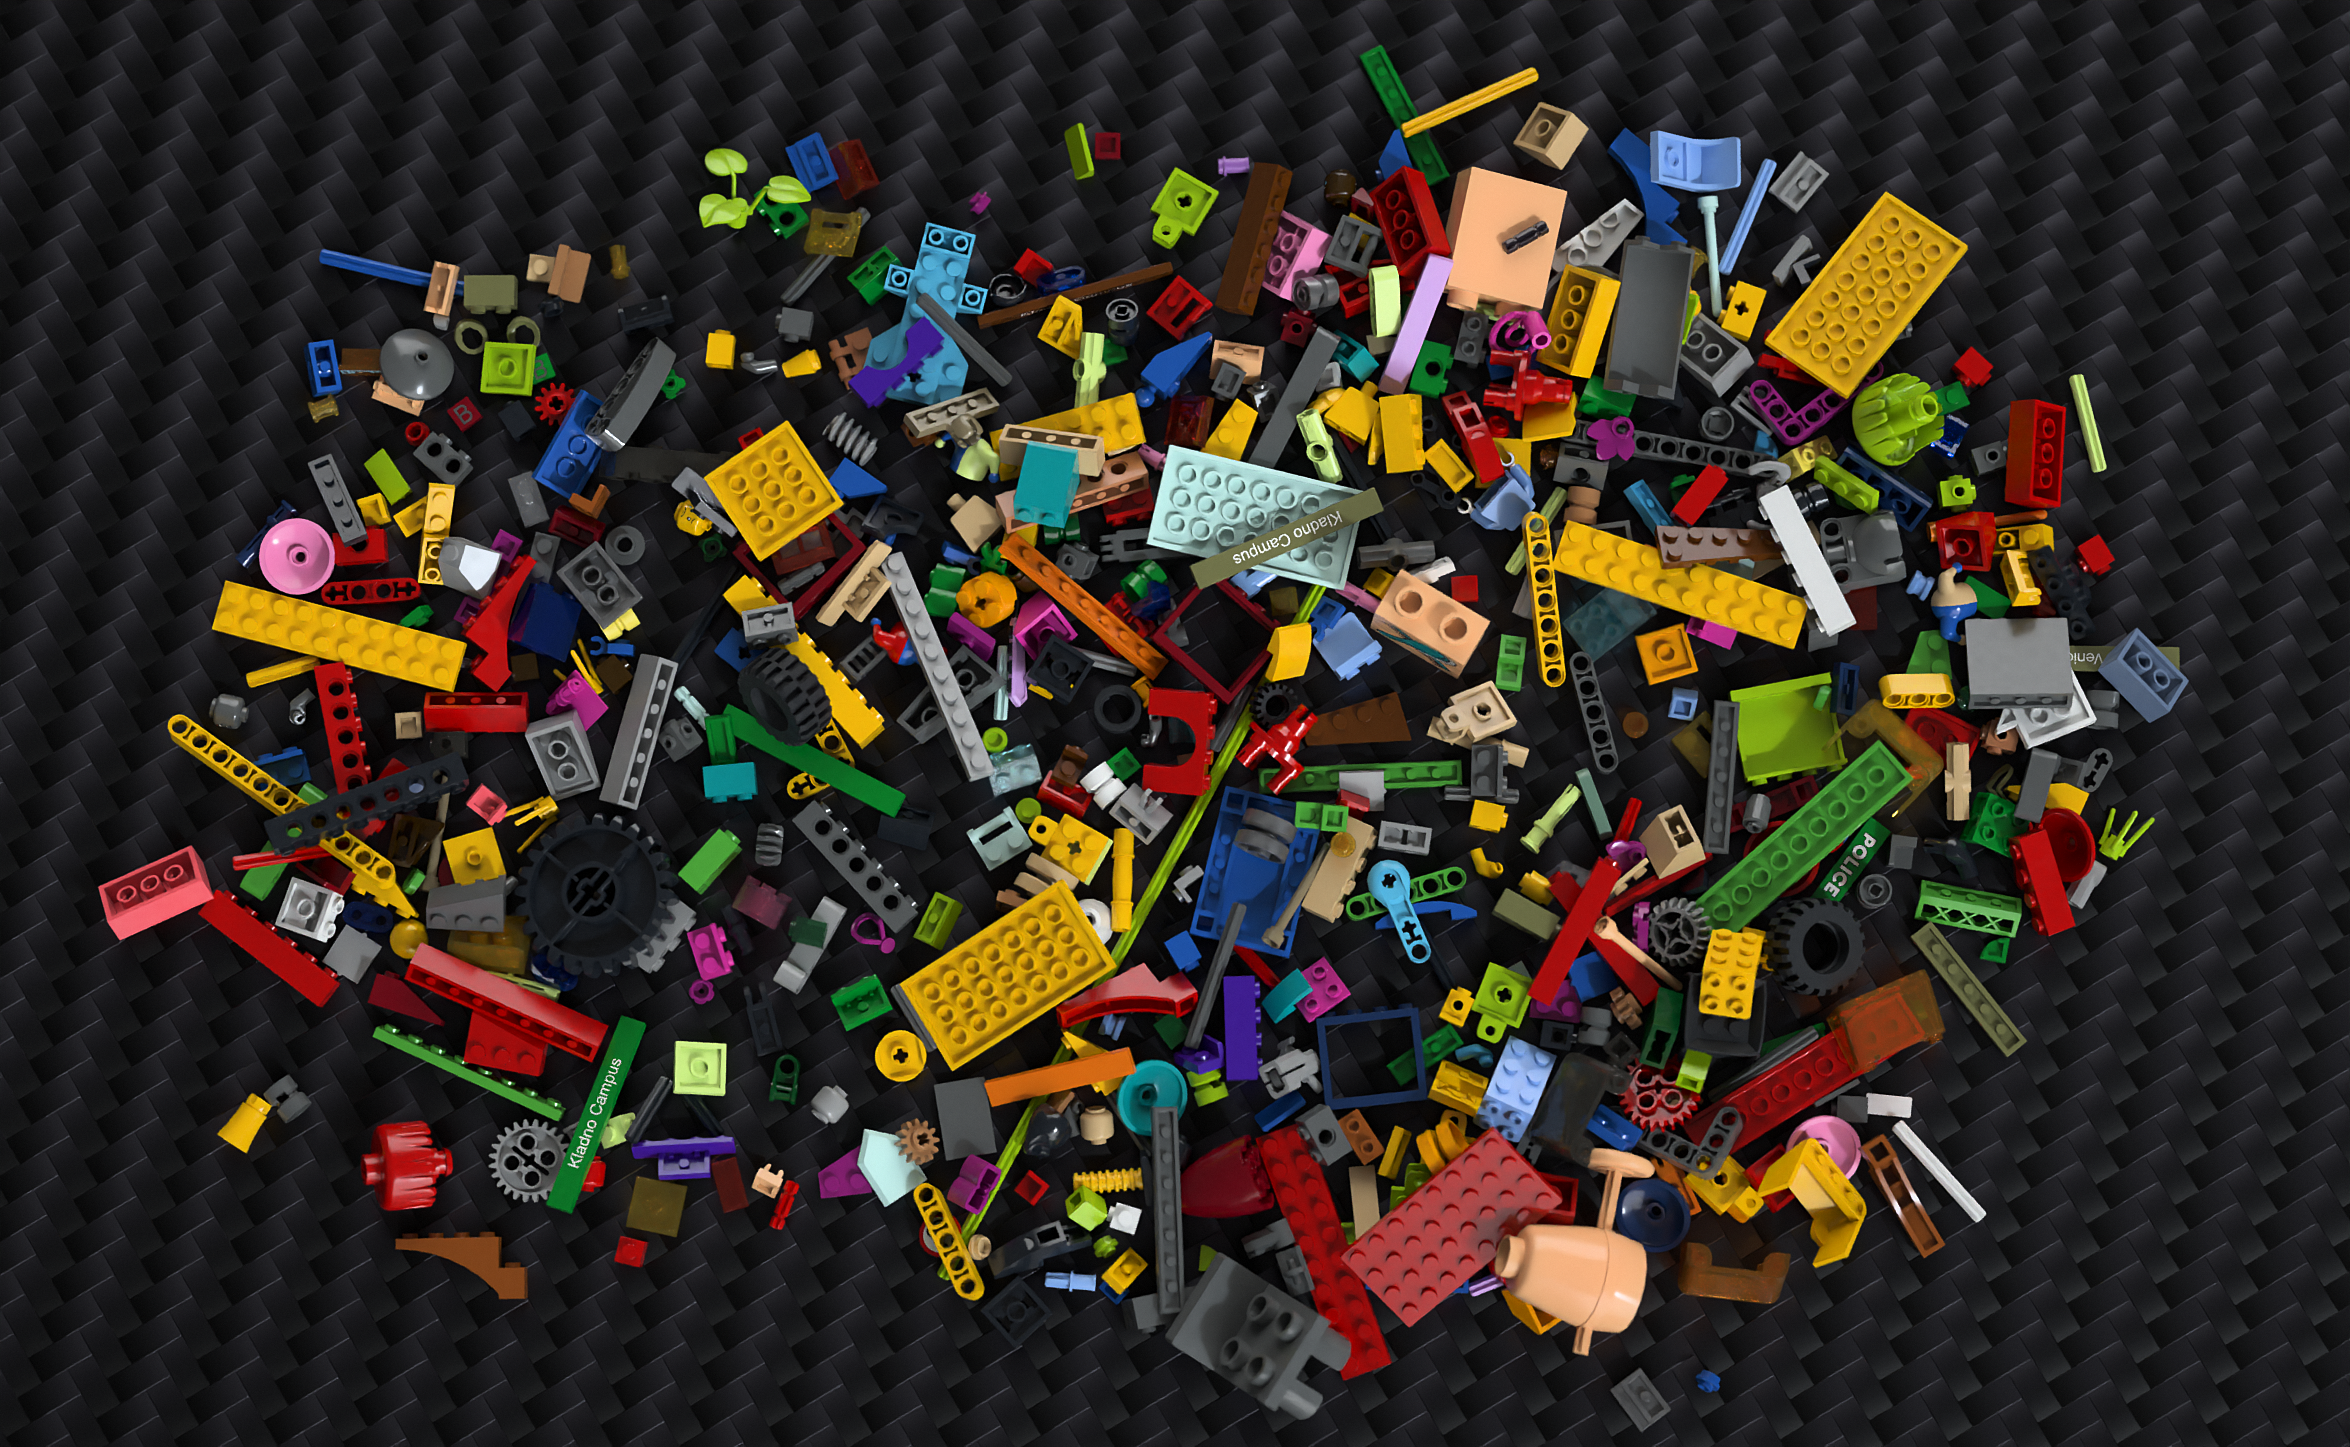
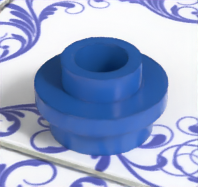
M1702 1370L1701 1374H1697L1695 1380L1698 1382L1697 1386L1700 1389L1709 1393L1712 1390H1719L1720 1378L1707 1370Z

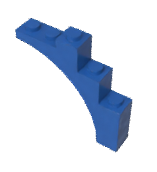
M1624 128L1610 145L1608 153L1623 167L1635 186L1644 213V236L1650 237V242L1659 245H1671V241H1680L1687 244L1688 241L1666 224V222L1671 224L1680 212L1677 211L1680 203L1659 187L1658 183L1651 182L1650 147L1627 128Z

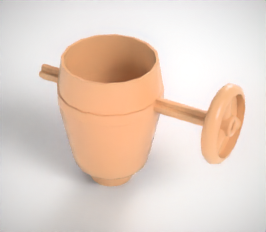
M1587 1148L1579 1154V1161L1586 1168L1607 1174L1597 1227L1528 1225L1518 1233L1517 1237L1504 1236L1495 1257V1273L1498 1276L1506 1277L1508 1290L1513 1296L1577 1327L1573 1352L1588 1355L1592 1330L1619 1333L1627 1328L1639 1306L1647 1269L1646 1252L1643 1245L1612 1231L1622 1177L1632 1179L1649 1178L1654 1174L1655 1167L1649 1160L1643 1157L1603 1148Z

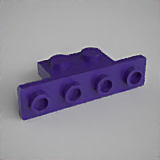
M724 1135L715 1138L692 1137L684 1140L668 1138L664 1141L641 1140L637 1144L631 1143L634 1159L658 1158L659 1180L711 1177V1155L736 1153L734 1137Z

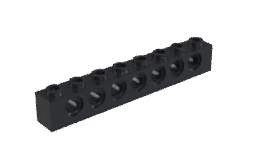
M457 751L263 822L275 856L281 855L285 857L295 853L297 848L316 846L324 838H338L344 835L346 830L365 828L369 825V822L379 819V821L387 820L395 812L414 810L418 807L417 804L425 801L427 803L436 802L444 794L450 792L458 794L464 791L466 786H469V778ZM437 775L447 777V781L443 784H437L433 779ZM413 784L423 786L422 791L418 793L411 792L409 788ZM394 792L399 795V798L394 802H390L385 799V796L388 793ZM366 801L375 804L374 808L369 811L363 810L361 805ZM341 810L350 812V816L344 820L339 819L336 815ZM317 819H322L326 822V825L322 828H315L312 826V823ZM292 828H298L302 831L298 837H290L288 835L289 830Z

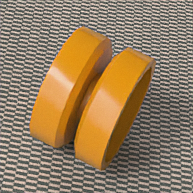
M1446 1119L1436 1125V1134L1432 1131H1426L1416 1138L1418 1149L1433 1175L1469 1146L1460 1129L1450 1119Z

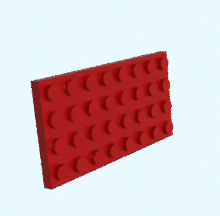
M1492 1126L1340 1253V1258L1410 1328L1496 1256L1499 1244L1504 1236L1517 1237L1524 1227L1534 1225L1560 1204L1562 1196Z

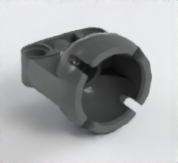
M1877 510L1872 515L1864 513L1839 519L1828 518L1822 522L1820 534L1824 559L1835 580L1839 576H1846L1848 578L1844 583L1836 581L1842 594L1849 593L1855 589L1898 582L1906 578L1905 562L1901 558L1903 551L1893 510ZM1830 529H1835L1838 531V534L1828 536L1826 532Z

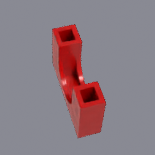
M1153 687L1149 690L1148 714L1171 716L1184 720L1195 734L1196 746L1192 757L1184 764H1145L1142 790L1150 788L1156 792L1203 796L1207 793V790H1210L1212 777L1208 775L1209 765H1212L1214 756L1213 750H1210V742L1214 740L1216 730L1215 724H1212V716L1216 714L1218 704L1217 699H1214L1213 692Z

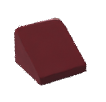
M1360 188L1352 195L1351 213L1373 224L1374 203L1365 189Z

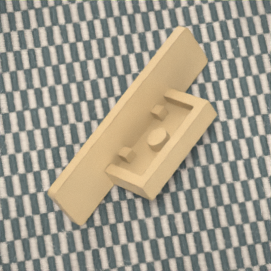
M874 541L860 561L851 569V572L842 584L836 588L832 597L822 606L816 619L823 624L833 626L846 609L855 620L862 622L892 584L878 569L892 548L881 541Z

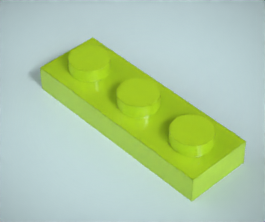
M1824 455L1815 459V479L1869 515L1877 511L1879 491Z

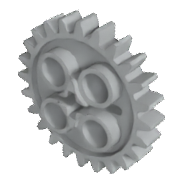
M524 1119L523 1127L514 1122L513 1131L508 1127L504 1128L507 1134L506 1137L497 1135L501 1143L500 1145L492 1144L497 1153L489 1154V1157L496 1159V1162L490 1164L489 1167L497 1169V1172L491 1175L492 1178L500 1177L501 1180L497 1183V1187L507 1186L504 1194L514 1191L513 1199L515 1200L522 1194L523 1202H527L530 1195H532L534 1202H538L539 1194L544 1199H548L547 1191L551 1192L565 1158V1150L570 1145L561 1143L565 1135L555 1136L558 1130L557 1127L549 1131L548 1122L539 1127V1120L535 1119L533 1125L530 1126L529 1121ZM528 1135L532 1136L535 1140V1145L530 1150H526L522 1145L523 1139ZM513 1146L518 1147L527 1156L535 1155L534 1161L548 1170L549 1175L546 1176L533 1165L527 1167L528 1161L512 1149ZM547 1151H551L555 1155L554 1163L549 1166L545 1165L542 1160L544 1153ZM511 1156H516L519 1160V1166L516 1170L512 1171L507 1167V1160ZM533 1171L539 1175V1182L535 1186H531L527 1182L528 1174Z

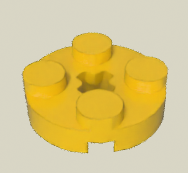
M904 1030L888 1033L879 1042L875 1051L878 1069L887 1078L898 1082H905L915 1078L923 1071L927 1059L923 1042L915 1034ZM898 1049H902L904 1053L908 1052V1057L901 1064L899 1060H894V1055L898 1053Z

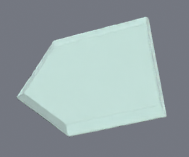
M864 1129L857 1165L884 1207L927 1180L919 1165H916L914 1161L906 1163V1154L898 1155L902 1148L901 1146H895L894 1143L900 1140L899 1137Z

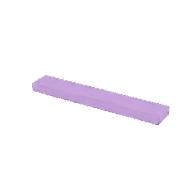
M1432 253L1428 254L1380 378L1378 390L1393 395H1403L1454 264L1452 259Z

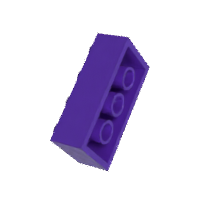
M1254 976L1223 977L1226 1081H1254L1258 1079V1075H1260L1259 1068L1262 1066V1058H1257V1049L1262 1048L1261 1033H1256V1024L1261 1022L1260 1007H1255V998H1260L1259 981L1254 982Z

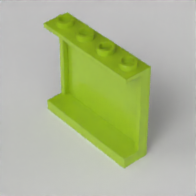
M1830 673L1730 691L1727 694L1729 702H1740L1737 744L1745 783L1752 782L1753 786L1767 784V779L1777 777V781L1793 779L1792 774L1802 773V777L1817 774V770L1827 768V772L1841 770L1842 765L1848 762L1843 752L1836 713H1830L1831 694L1822 711L1812 706L1822 685L1830 687V683H1832Z

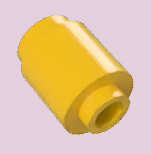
M1534 870L1531 874L1526 872L1518 884L1522 887L1521 893L1540 905L1543 903L1548 906L1553 898L1546 889V886L1549 884L1547 879Z

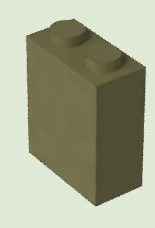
M1508 888L1503 891L1491 913L1543 943L1548 941V939L1553 940L1561 928V925L1558 924L1560 917Z

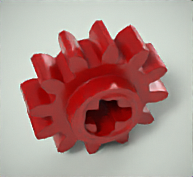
M551 383L550 391L541 388L544 396L535 398L541 404V406L535 408V411L538 413L543 412L540 416L542 422L549 418L550 427H553L556 421L561 425L576 399L571 398L575 394L573 389L565 392L566 385L564 383L560 385L559 389L556 388L554 383ZM559 400L561 404H563L562 406H560L561 409L558 411H556L554 407H551L552 405H555L554 401Z

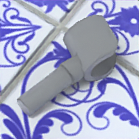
M435 313L433 317L435 327L447 330L450 317Z

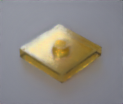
M637 1176L626 1226L677 1237L688 1187Z

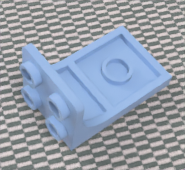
M1662 131L1650 132L1651 182L1697 193L1729 189L1740 185L1739 138L1729 137L1701 140Z
M1510 1035L1477 1114L1473 1118V1123L1485 1130L1494 1126L1505 1139L1519 1142L1535 1112L1557 1056Z

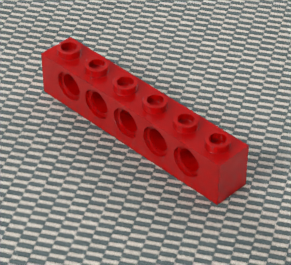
M344 661L314 667L338 795L349 791L348 787L352 783H359L363 786L368 784V780H372L370 766H364L363 756H367L365 740L359 741L358 732L363 731L360 716L355 717L353 708L358 707L355 692L350 693L349 684L353 683L350 668L345 669ZM334 686L343 688L342 694L338 696L332 695L329 691ZM339 710H344L348 713V716L343 720H338L334 717L335 713ZM344 734H348L353 737V740L349 744H342L339 738ZM350 758L358 762L354 768H347L343 764ZM366 801L361 805V808L369 811L373 809L372 805L374 803ZM341 810L343 818L350 816V812Z

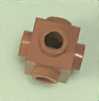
M1995 717V720H1990L1986 725L1983 724L1979 739L1982 740L1981 747L1987 748L1988 753L2002 756V753L2011 755L2015 752L2019 739L2016 727L1998 734L1999 739L1995 734V729L2000 717Z

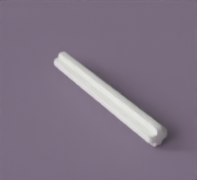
M1902 1120L1898 1121L1892 1127V1131L1975 1222L1980 1221L1986 1215L1983 1208Z

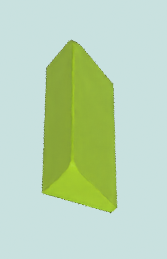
M1077 123L1066 130L1064 135L1075 178L1082 179L1093 176L1094 167L1083 124Z
M383 448L364 463L392 506L413 492Z
M935 892L913 937L938 950H942L963 905L943 894Z

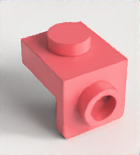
M482 783L466 801V805L482 816L491 826L495 822L499 823L507 814L506 808L508 806L506 802Z

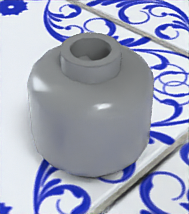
M824 1086L812 1099L811 1106L813 1109L811 1112L825 1124L828 1122L836 1123L849 1108V1104L845 1099L847 1094L838 1086L834 1088Z

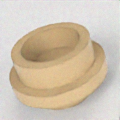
M981 1234L973 1235L968 1244L970 1256L974 1260H982L987 1257L991 1252L990 1240Z

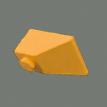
M1508 1288L1502 1290L1512 1314L1536 1334H1542L1561 1321V1319L1513 1296Z

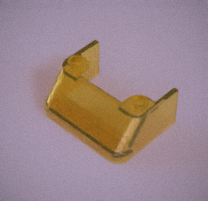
M1872 699L1864 704L1821 749L1826 753L1846 731L1856 738H1866L1875 731L1911 765L1907 772L1914 779L1906 785L1913 794L1892 815L1895 820L1944 768L1942 757L1890 708L1885 707L1883 702L1878 699Z

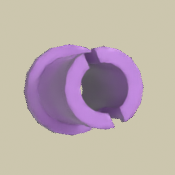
M1223 156V159H1218L1219 174L1227 176V173H1249L1248 157L1226 159V156Z

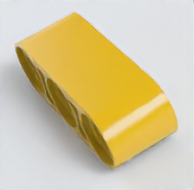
M1890 674L1883 676L1878 682L1883 705L1887 708H1942L1951 705L1955 701L1951 679L1946 674Z

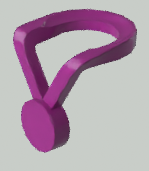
M867 912L858 916L853 922L850 931L851 935L858 942L876 944L884 953H890L894 949L895 941L891 937L885 936L881 917ZM872 919L878 925L880 939H867L858 935V927L863 921Z

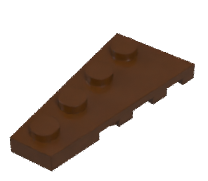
M1397 692L1316 716L1318 718L1317 723H1314L1304 736L1307 746L1412 740Z

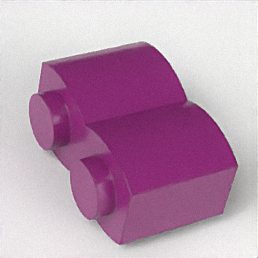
M971 1154L962 1165L960 1177L951 1185L947 1199L978 1215L988 1201L989 1192L997 1185L1001 1176V1169Z

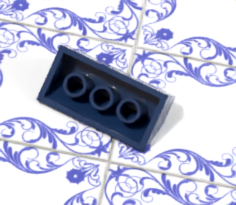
M1850 443L1836 462V464L1879 491L1877 510H1893L1897 524L1909 532L1913 531L1933 503V499L1924 492L1916 489L1902 477L1897 476Z

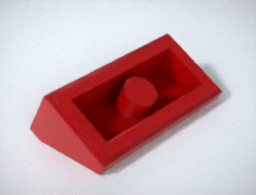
M1050 770L1036 798L1081 820L1094 793H1088L1084 787L1075 784L1074 788L1071 789L1051 779L1053 771Z

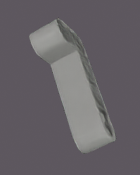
M824 896L788 959L781 964L773 981L798 994L843 919L847 908Z

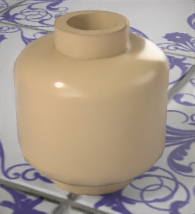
M1105 1106L1087 1107L1085 1112L1081 1114L1080 1127L1082 1137L1085 1140L1091 1141L1092 1145L1105 1144L1106 1139L1112 1137L1114 1134L1113 1115L1109 1110L1105 1109Z

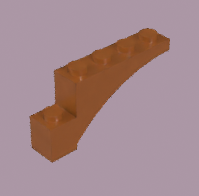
M1884 1134L1878 1135L1859 1147L1858 1150L1870 1167V1170H1868L1870 1176L1921 1257L1925 1258L1945 1245L1944 1241L1920 1203L1895 1151Z
M479 1232V1237L469 1238V1233H454V1238H444V1233H428V1238L418 1239V1234H403V1239H396V1249L432 1253L468 1268L493 1287L499 1294V1299L528 1298L527 1267L521 1268V1262L505 1263V1268H502V1237H495V1232Z

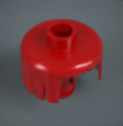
M424 1121L379 1125L372 1135L371 1154H362L361 1156L364 1185L374 1184L377 1201L386 1211L431 1207L435 1198L430 1197L436 1195V1188L425 1186L435 1184L439 1174H443L446 1177L452 1173L453 1161L449 1149L442 1147L441 1151H437L436 1148L421 1147L432 1144V1139L425 1136L429 1135L431 1131Z

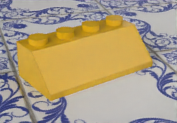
M1566 264L1546 325L1552 338L1551 343L1546 348L1538 350L1535 360L1569 375L1591 378L1621 282L1602 274Z

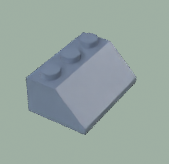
M2135 628L2107 654L2098 668V671L2149 723L2170 712L2189 681L2138 628Z

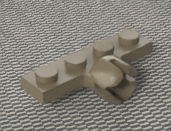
M983 388L907 413L903 421L916 438L945 430L949 432L959 447L967 448V444L971 447L980 440L981 433H983V429L976 419L997 412L1000 405L987 388Z

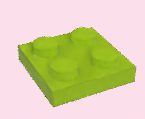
M485 342L480 392L532 396L536 346L531 344Z

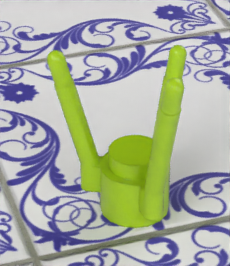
M2112 808L2103 835L2098 844L2102 845L2099 851L2117 861L2118 857H2123L2129 847L2155 821L2153 817L2125 843L2122 839L2137 817L2138 811L2132 813L2118 836L2111 834L2110 838H2108L2116 809Z

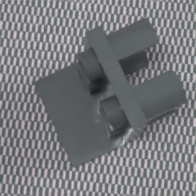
M1222 1253L1216 1254L1165 1336L1167 1342L1217 1372L1274 1411L1279 1406L1298 1419H1306L1313 1415L1323 1400L1321 1394L1295 1379L1310 1354L1339 1371L1343 1369L1351 1353L1350 1341L1328 1327L1330 1324L1329 1320Z

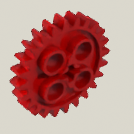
M1674 1055L1672 1059L1668 1057L1664 1069L1640 1063L1636 1058V1067L1627 1065L1629 1074H1621L1624 1082L1618 1083V1088L1621 1091L1617 1093L1618 1099L1622 1100L1619 1102L1620 1108L1625 1109L1624 1114L1626 1118L1632 1116V1124L1640 1121L1642 1130L1647 1125H1650L1651 1132H1654L1656 1126H1660L1663 1133L1667 1125L1672 1130H1675V1122L1683 1126V1117L1691 1119L1692 1114L1690 1110H1698L1695 1102L1701 1101L1700 1094L1675 1085L1677 1079L1673 1082L1665 1081L1670 1076L1678 1078L1683 1061L1678 1063V1055ZM1643 1079L1651 1080V1082L1648 1084L1640 1083V1081ZM1657 1090H1662L1661 1094H1657ZM1673 1099L1679 1101L1676 1105L1667 1104L1670 1100ZM1646 1102L1653 1103V1105L1649 1108L1642 1107V1105Z

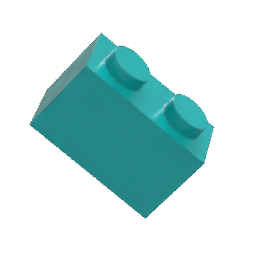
M754 762L703 767L705 797L712 799V803L727 802V797H737L738 801L751 800L752 795H758L756 766Z

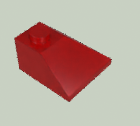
M1969 511L1935 523L1941 568L1950 569L1953 563L1959 562L1963 566L1962 570L1989 571L1991 569L1997 536L1994 512Z

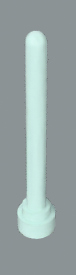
M1705 196L1697 199L1698 209H1701V214H1704L1712 314L1715 317H1719L1722 310L1714 220V213H1716V208L1718 207V197Z

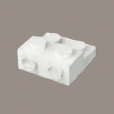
M292 877L275 925L327 942V939L331 938L335 933L336 926L333 924L335 917L344 908L343 896L330 889Z

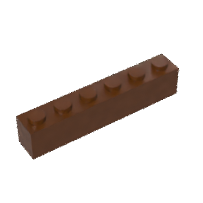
M1255 162L1215 302V306L1229 313L1253 316L1293 172L1279 164Z

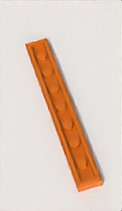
M1012 532L999 547L998 551L1151 680H1154L1169 662L1016 532Z

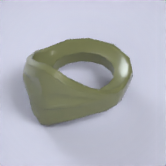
M522 316L512 319L507 329L509 343L518 344L515 337L517 333L516 328L526 325L534 333L535 340L532 345H535L537 348L540 343V330L535 321Z
M462 319L454 330L455 343L467 354L475 355L483 352L485 342L489 341L485 326L474 319ZM471 327L481 333L483 342L480 347L471 349L464 344L461 333L466 328Z

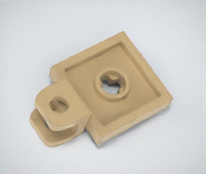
M1491 680L1451 696L1447 701L1450 707L1442 711L1441 719L1437 721L1435 728L1445 742L1462 738L1467 733L1472 743L1515 726L1517 720ZM1478 708H1480L1481 710H1486V715H1480L1477 712ZM1446 726L1447 730L1451 733L1445 732L1444 727Z

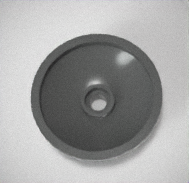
M421 329L401 330L389 337L380 352L379 366L385 382L393 391L407 399L416 401L433 399L442 394L452 380L454 364L451 353L447 346L430 332ZM418 355L423 356L425 361L420 360Z

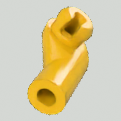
M1482 847L1470 851L1476 871L1479 874L1493 879L1498 878L1503 873V866L1500 863H1494L1485 859Z

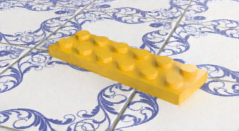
M1128 393L1018 424L1019 426L1103 437L1105 454L1146 442L1134 393ZM1003 429L989 432L993 450L999 456V438ZM1000 462L998 471L1001 481L1005 482L1019 478L1022 466Z

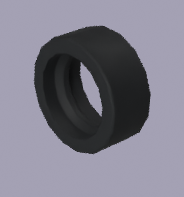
M1121 684L1110 685L1102 689L1096 696L1093 705L1094 716L1098 724L1105 731L1114 734L1125 733L1133 729L1139 722L1141 701L1130 687ZM1115 694L1126 696L1132 704L1133 711L1131 717L1122 724L1109 722L1103 714L1102 707L1105 700Z

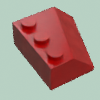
M473 1010L463 1062L540 1076L544 1070L549 1043Z

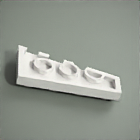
M1626 199L1622 200L1599 217L1598 220L1584 228L1579 234L1554 251L1551 269L1559 273L1564 270L1566 264L1572 266L1590 264L1602 267L1643 218L1644 213Z

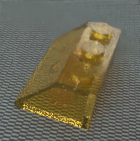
M506 915L504 932L451 930L447 944L448 954L485 971L524 974L529 956L530 938L523 935L522 927L529 920L518 916Z

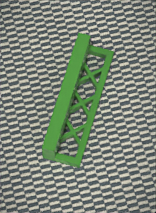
M1921 880L1919 900L1914 919L2015 938L2022 915V899ZM1923 905H1933L1937 908V911L1933 913L1922 912ZM1954 909L1959 910L1963 915L1954 918L1950 917L1947 912ZM1981 914L1985 915L1988 920L1980 923L1975 922L1972 917ZM2002 919L2013 921L2011 928L2001 927L1997 922Z

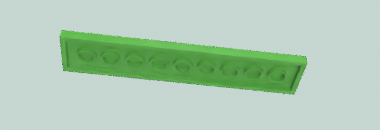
M1878 740L1695 901L1696 909L1704 908L1701 914L1702 917H1710L1708 921H1705L1706 926H1712V930L1728 929L1731 932L1739 933L1744 926L1746 927L1914 778ZM1712 930L1707 931V933L1711 935Z

